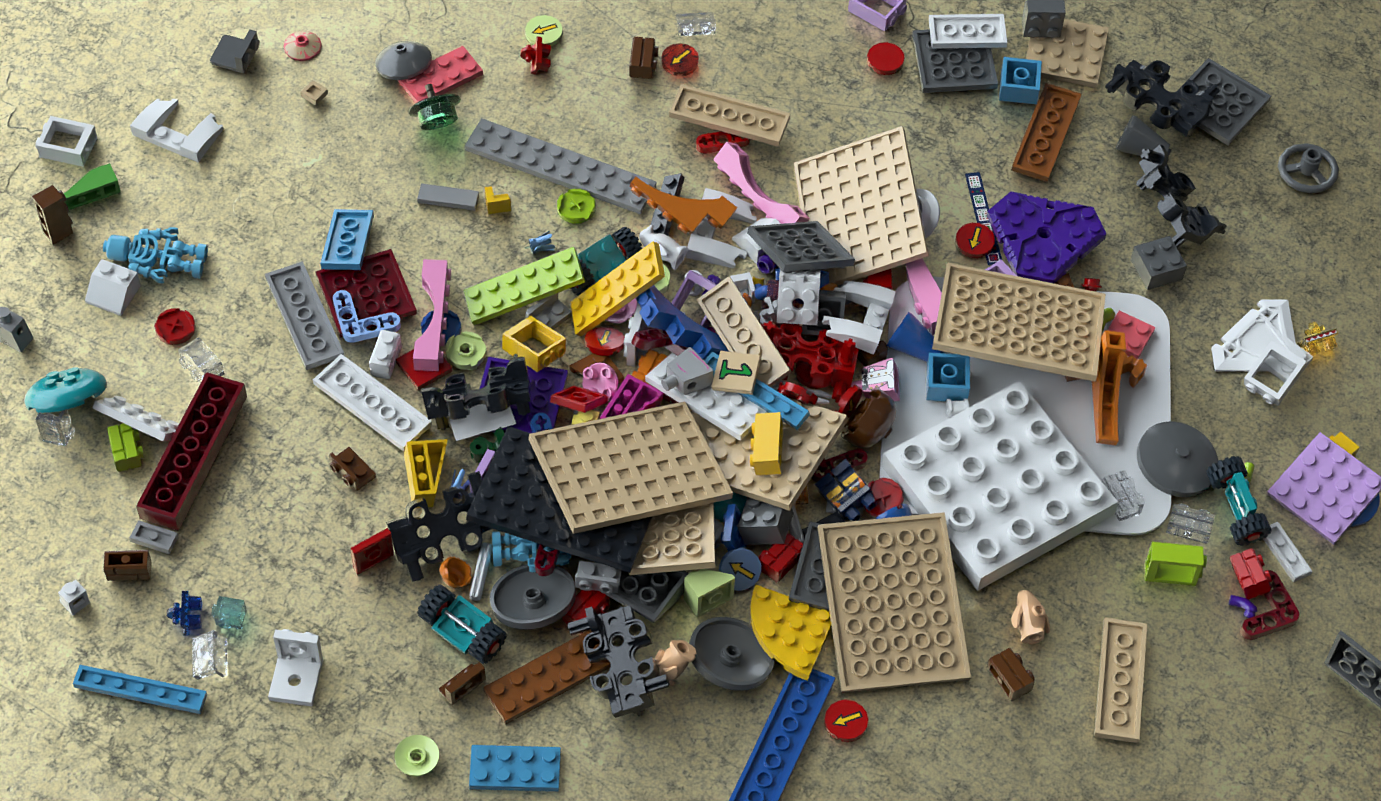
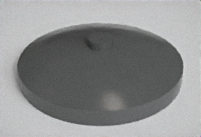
M1161 422L1150 427L1144 433L1137 446V462L1142 474L1160 491L1177 497H1191L1204 492L1211 485L1206 470L1213 463H1218V456L1209 439L1194 427L1180 422Z
M528 564L517 567L504 574L495 583L490 593V604L496 619L502 624L516 629H536L550 625L565 616L572 608L576 599V588L572 576L559 566H555L553 573L549 576H540L536 572H530Z
M715 617L708 619L695 628L689 644L696 650L695 659L692 661L696 670L705 679L722 688L730 690L756 688L768 679L774 666L775 658L771 659L763 650L753 632L752 625L736 618Z

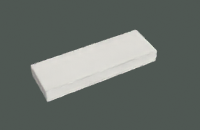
M1278 522L1271 524V534H1268L1263 540L1294 583L1311 575V568Z

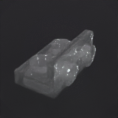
M68 410L60 411L59 416L51 413L37 414L35 420L42 441L67 446L69 439L73 438L75 431Z

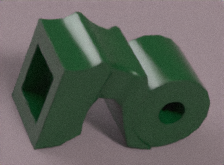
M501 427L496 429L494 433V443H491L482 436L470 443L471 459L474 462L480 463L487 449L496 453L504 436Z

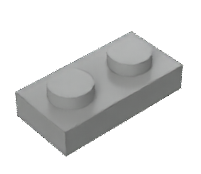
M138 520L129 538L132 543L170 554L178 539V533Z

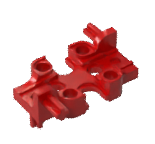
M772 321L761 324L790 370L793 371L794 364L797 361L808 362L811 365L810 377H813L811 386L825 388L831 383V386L834 388L832 399H835V402L838 403L847 389L851 387L859 351L855 347L856 342H852L853 339L849 338L848 341L844 340L843 343L826 336L827 330L825 329L823 331L820 330L816 341L807 342L801 337L802 326H799L800 324L783 323L780 328L777 325H773ZM787 375L785 378H783L782 380H786V381H787L788 375Z

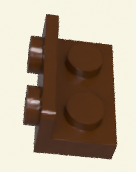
M350 447L338 455H335L333 452L329 454V467L334 473H339L342 476L343 482L348 487L352 486L355 491H358L376 478V473Z
M480 662L476 665L470 664L439 688V692L451 705H454L486 680L485 667Z

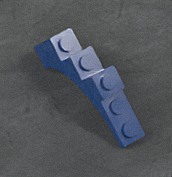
M654 285L636 297L642 308L639 313L647 326L665 330L673 344L691 347L704 361L711 352L717 355L720 354V351L729 352L718 334L699 325L682 313Z

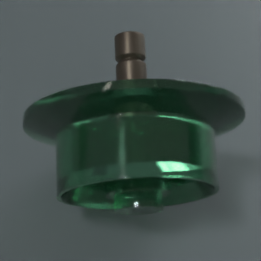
M425 85L428 98L411 106L408 110L409 115L418 117L420 127L423 130L443 128L454 123L458 119L455 106L460 103V96L456 94L435 96L433 85Z

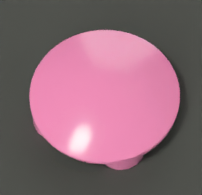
M595 363L584 369L582 385L585 389L608 396L607 402H609L617 392L618 378L613 368L609 365Z

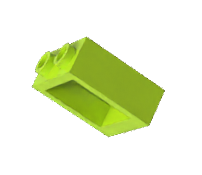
M1152 542L1145 561V581L1196 586L1198 579L1202 578L1203 568H1206L1207 555H1203V546Z

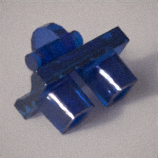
M182 591L181 608L179 603H173V607L167 610L166 616L172 619L173 624L177 625L179 620H181L180 626L183 628V636L190 635V630L202 628L201 615H191V611L202 610L201 596H190L189 591Z

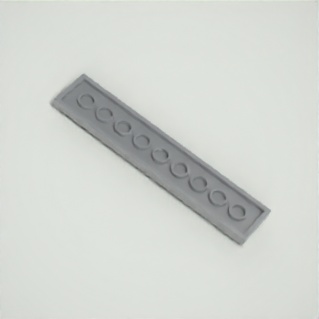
M482 118L465 144V151L569 189L588 191L594 198L640 215L647 204V200L642 196H636L631 191V181L636 176L654 188L657 186V182Z

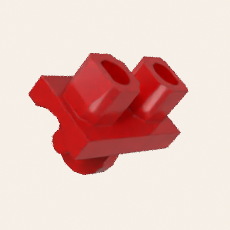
M537 36L536 43L532 47L531 45H526V47L521 49V58L527 63L531 62V74L536 75L538 70L546 72L549 70L551 60L542 58V56L548 57L550 55L551 45L542 43V37Z

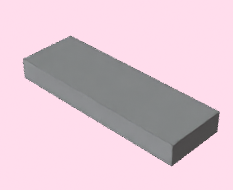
M421 183L417 201L422 204L475 211L479 191Z

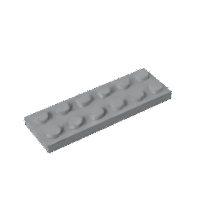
M303 261L266 273V281L305 369L309 370L332 362L340 354L344 355V351Z

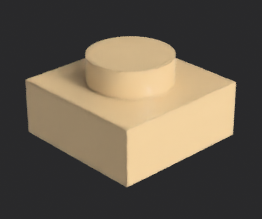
M313 80L301 91V97L314 105H317L328 94L327 88Z

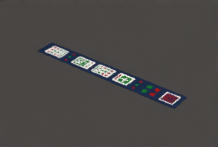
M980 172L965 173L976 221L987 226L995 237L994 248L990 254L985 255L987 264L993 265L1002 260L997 237L987 218L989 206Z

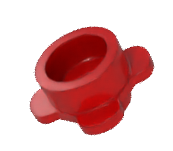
M1084 278V283H1081V286L1089 291H1097V288H1102L1100 279Z

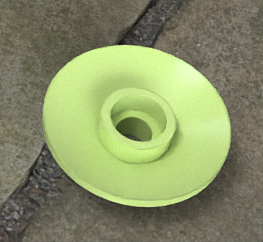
M412 735L403 739L396 747L394 754L395 763L399 770L406 775L423 776L430 773L436 767L439 761V749L436 743L429 737ZM415 757L421 758L419 761H414L413 759Z

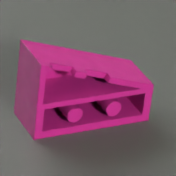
M627 374L600 416V419L659 407L664 393Z

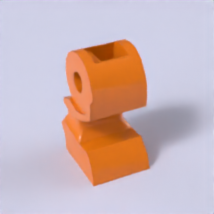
M1125 353L1121 375L1130 372L1129 384L1134 388L1145 375L1147 364L1143 362V359H1136L1133 356L1127 357Z

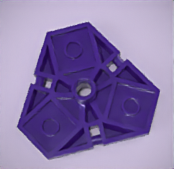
M1010 191L987 211V218L999 243H1004L1003 252L1012 271L1018 277L1054 284L1077 264L1078 257L1082 260L1106 239L1107 233L1094 207L1075 205L1074 203L1060 202L1059 200L1050 201L1048 198L1033 197V195L1028 196L1027 194Z

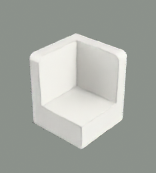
M750 272L730 276L741 294L747 293L752 298V303H755L754 293L756 290Z

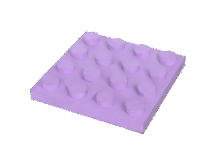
M1319 432L1267 491V495L1334 545L1381 492V477Z

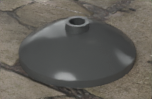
M400 41L385 47L378 54L375 66L377 72L387 79L404 80L423 73L430 66L432 55L429 48L422 43Z

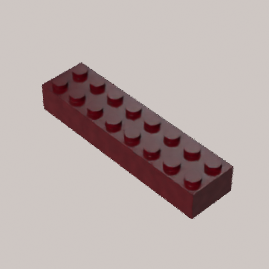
M206 372L136 505L141 520L179 531L247 399L244 383Z

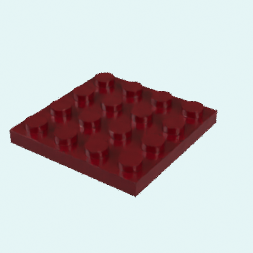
M392 249L365 256L361 270L321 269L315 271L316 278L340 338L343 335L333 303V295L340 290L350 293L358 320L386 313H396L400 319L417 314V309ZM340 299L342 307L346 306L344 299ZM346 313L342 315V318L348 320L353 315ZM373 324L368 325L366 329L374 328L377 326ZM349 326L350 334H354L352 326Z

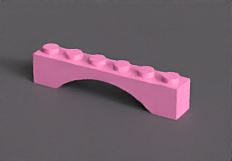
M726 142L713 159L718 164V169L730 177L729 180L734 185L742 189L743 195L754 201V206L766 214V218L777 219L781 224L808 222L810 219L798 206L778 203L761 190L753 177L749 156L737 144Z
M423 259L422 287L433 302L434 314L429 327L415 341L413 355L414 370L439 371V363H443L444 351H441V346H445V334H442V331L446 330L447 318H444V313H448V301H445V299L450 295V285H447V280L451 281V269L448 268L447 260Z

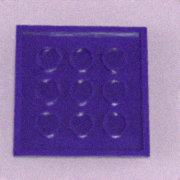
M488 357L479 389L487 386L489 380L488 368H506L510 360ZM527 366L531 383L530 402H528L531 412L522 416V414H518L516 404L510 405L516 424L510 425V427L532 433L531 419L537 413H545L549 416L552 429H554L560 405L550 403L551 395L565 389L568 370L544 367L536 372ZM538 418L535 423L536 425L539 424L541 431H543L542 426L545 424V421H541ZM507 427L502 428L504 434L507 430Z

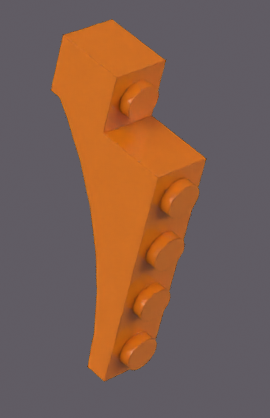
M636 176L630 183L631 191L636 196L644 197L647 200L646 203L651 208H657L663 212L662 216L670 222L673 220L678 224L677 228L685 234L689 233L691 235L705 217L711 226L722 229L738 208L724 196L718 199H688L659 191Z
M1105 330L1101 337L1096 381H1092L1096 443L1116 445L1119 441L1118 400L1123 359L1126 351L1125 333Z

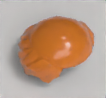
M450 556L441 563L440 574L445 584L449 587L461 588L471 582V567L466 561Z

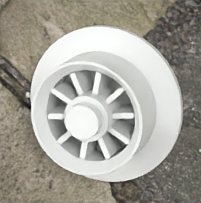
M916 189L925 238L933 233L938 224L940 206L937 198L930 191Z

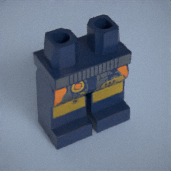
M846 459L831 470L835 479L830 473H827L814 484L818 492L845 520L848 519L851 522L859 521L862 515L858 509L864 505L870 511L877 506L871 489Z

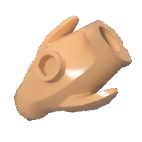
M1028 590L1019 591L1016 601L1017 607L1011 617L1014 628H1019L1022 643L1037 644L1045 638V633L1050 632L1048 617L1044 607L1032 592Z
M672 640L669 648L666 650L660 649L656 654L655 659L659 667L660 676L666 674L670 686H674L675 682L673 680L678 678L684 672L688 663L695 659V648L686 641Z

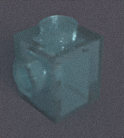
M219 596L217 604H213L211 612L216 625L224 629H241L247 612L245 601Z

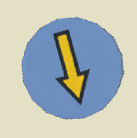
M738 548L728 551L722 557L719 564V572L732 574L735 577L734 590H746L759 580L761 563L758 556L751 550Z

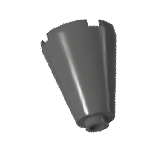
M1134 115L1127 123L1115 148L1121 152L1137 156L1143 154L1142 149L1154 150L1158 145L1165 147L1168 156L1172 150L1169 148L1170 144Z

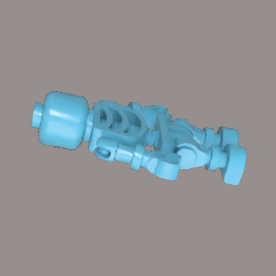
M169 227L165 230H161V228H156V230L141 229L139 235L134 236L133 242L127 236L111 235L108 241H104L103 252H106L109 260L126 262L129 259L128 268L130 270L136 271L145 278L151 277L157 283L162 284L164 279L159 276L168 277L165 270L166 265H168L167 269L170 272L192 271V277L201 279L204 269L203 263L207 259L208 245L199 243L196 247L193 244L189 246L182 241H177L178 228ZM161 238L166 239L164 250H159L157 240H161ZM187 254L189 256L196 255L197 260L194 259L193 263L188 260L185 262L180 257ZM160 258V269L152 270L157 259Z
M500 531L492 532L494 567L501 566L502 559L506 558V561L512 558L522 562L527 561L529 571L536 572L534 562L537 555L536 550L539 549L540 544L507 533L501 535ZM501 544H505V546H510V544L517 545V547L511 550L510 548L501 550ZM547 546L544 548L547 552L555 550ZM560 551L556 565H567L571 554ZM546 558L544 565L541 566L542 568H544L545 565H548Z

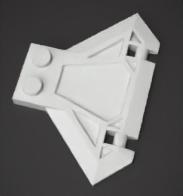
M1260 300L1257 303V306L1260 308L1259 311L1252 308L1221 338V341L1224 343L1222 346L1215 344L1211 348L1215 371H1250L1271 340L1304 359L1306 366L1313 359L1311 354L1296 344L1288 300ZM1269 355L1258 371H1269L1285 383L1294 370Z

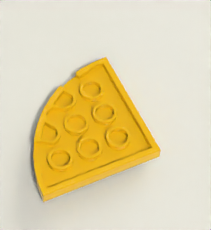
M755 585L751 598L750 614L752 629L759 644L771 659L775 658L784 665L786 671L808 681L831 628L830 612L824 609L809 607L808 604L789 601V596Z

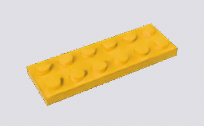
M652 241L570 301L576 335L582 337L665 277L659 243Z

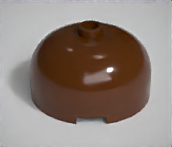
M875 387L870 391V398L867 397L864 401L860 402L844 426L848 428L846 433H841V437L855 447L868 448L874 446L883 437L886 439L893 430L891 426L896 417V406L893 399L879 387Z

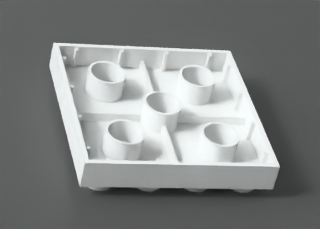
M1020 381L883 454L882 468L892 480L898 483L903 495L919 515L945 512L952 558L977 591L1113 516L1118 504L1116 498Z

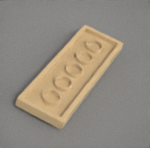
M681 84L669 111V117L779 147L790 120V113Z
M727 277L696 299L729 352L761 356L756 379L772 387L792 373L730 277Z
M1104 617L1094 737L1134 743L1139 742L1147 637L1146 623Z

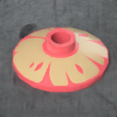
M298 31L287 37L284 42V50L294 60H310L320 52L321 41L316 34L310 31Z

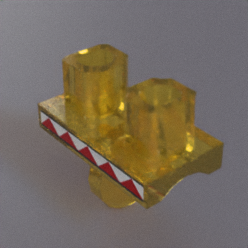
M1315 321L1310 322L1308 329L1304 330V334L1311 336L1304 338L1297 345L1304 348L1312 356L1320 353L1317 344L1322 342L1325 351L1333 350L1337 347L1335 336L1338 335L1337 328L1321 333V331L1325 330L1324 325L1319 326Z

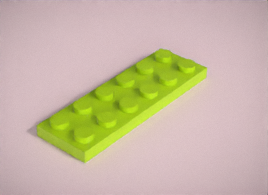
M571 247L464 289L471 322L475 326L585 283L577 250L575 247Z

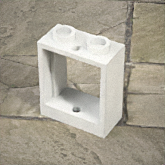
M50 116L48 122L43 126L40 138L38 137L35 147L38 150L39 157L84 167L97 139L95 126ZM55 131L81 136L75 149L49 143Z
M1271 340L1244 377L1245 388L1251 393H1258L1263 396V400L1267 403H1274L1279 406L1306 368V361ZM1269 355L1294 370L1278 393L1253 378Z

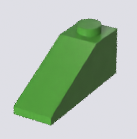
M109 163L90 170L64 193L67 199L65 204L69 210L121 192L118 179L111 164Z

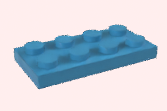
M334 209L320 262L321 269L361 270L374 218L373 210Z
M472 745L469 789L559 792L561 747Z

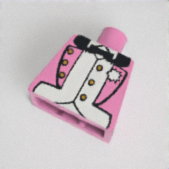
M893 358L863 367L862 380L851 383L852 387L853 385L861 387L866 398L871 397L869 393L872 389L879 387L893 401H900L899 372Z

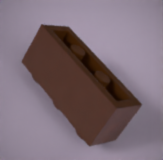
M51 185L32 196L42 232L53 245L73 234L71 226L73 221L68 215L70 210L65 204L67 199L61 190L58 191Z

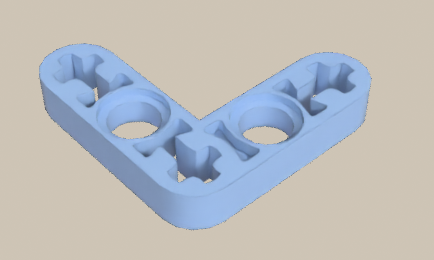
M340 290L333 295L334 308L342 335L347 342L355 343L379 337L381 330L397 332L401 327L400 317L396 313H386L358 320L350 293ZM340 299H344L346 306L342 307ZM350 313L353 316L352 318L345 320L342 318V315ZM373 324L377 326V329L374 331L366 329L368 325ZM349 326H352L355 334H350Z

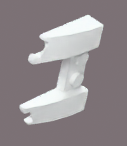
M156 99L130 125L133 136L198 163L224 129L222 124L218 125L214 121L216 118L212 113L200 122L188 136L162 126L177 106L178 99H172L171 101Z
M705 188L702 200L718 199L724 196L738 207L730 219L752 224L757 222L756 216H752L750 211L753 209L752 204L735 196ZM705 217L693 234L691 233L686 258L735 268L736 264L733 261L738 256L745 259L747 251L714 240L713 236L716 228L711 226Z
M845 281L843 287H835L833 291L845 292L847 300L867 307L864 321L859 323L847 319L824 316L822 323L830 325L831 330H827L826 336L843 343L844 340L848 341L851 338L853 339L852 342H856V348L874 354L896 291L869 283Z

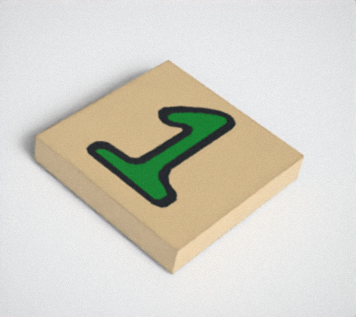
M720 351L711 386L712 390L753 395L761 356Z

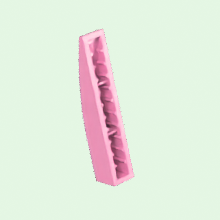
M918 259L905 264L907 279L915 302V311L918 315L921 314L924 327L929 329L932 335H935L942 293L924 260Z

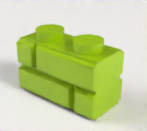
M125 423L109 426L107 431L116 470L121 472L129 468L141 467L140 458H144L142 446H137V441H141L138 429H134Z

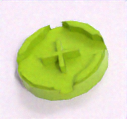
M570 189L567 193L559 196L557 212L564 221L572 224H581L593 217L595 213V199L588 191Z

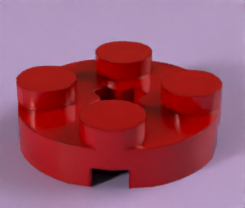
M780 382L777 392L787 398L796 399L805 405H808V403L816 405L818 397L814 393L810 396L806 393V388L794 383L786 382L784 385L783 382Z

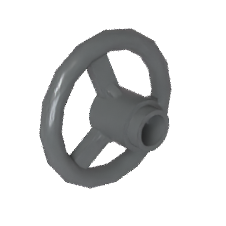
M1308 143L1295 144L1285 149L1278 161V170L1281 178L1290 187L1301 192H1323L1331 188L1338 179L1339 167L1336 159L1329 151L1318 145ZM1305 151L1300 163L1286 165V160L1290 155ZM1322 157L1325 158L1331 168V175L1328 180L1318 170ZM1300 171L1304 175L1313 176L1319 185L1301 184L1292 179L1288 173Z

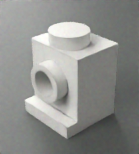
M76 579L73 582L66 583L58 592L60 603L72 616L90 604L86 590ZM79 598L81 599L79 602L73 605V602H75Z

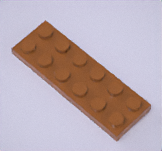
M1045 83L1011 171L1042 181H1049L1080 102L1081 93Z
M591 629L483 687L484 693L505 725L590 679V676L598 675L611 667V663L608 660L590 663L589 658L584 653L583 640L589 633H592Z

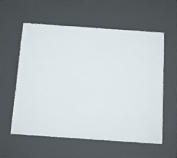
M481 404L470 408L469 415H466L467 418L456 420L449 418L456 441L493 431L499 427L503 428L516 424L510 406L504 411L491 413V411H487L486 405Z

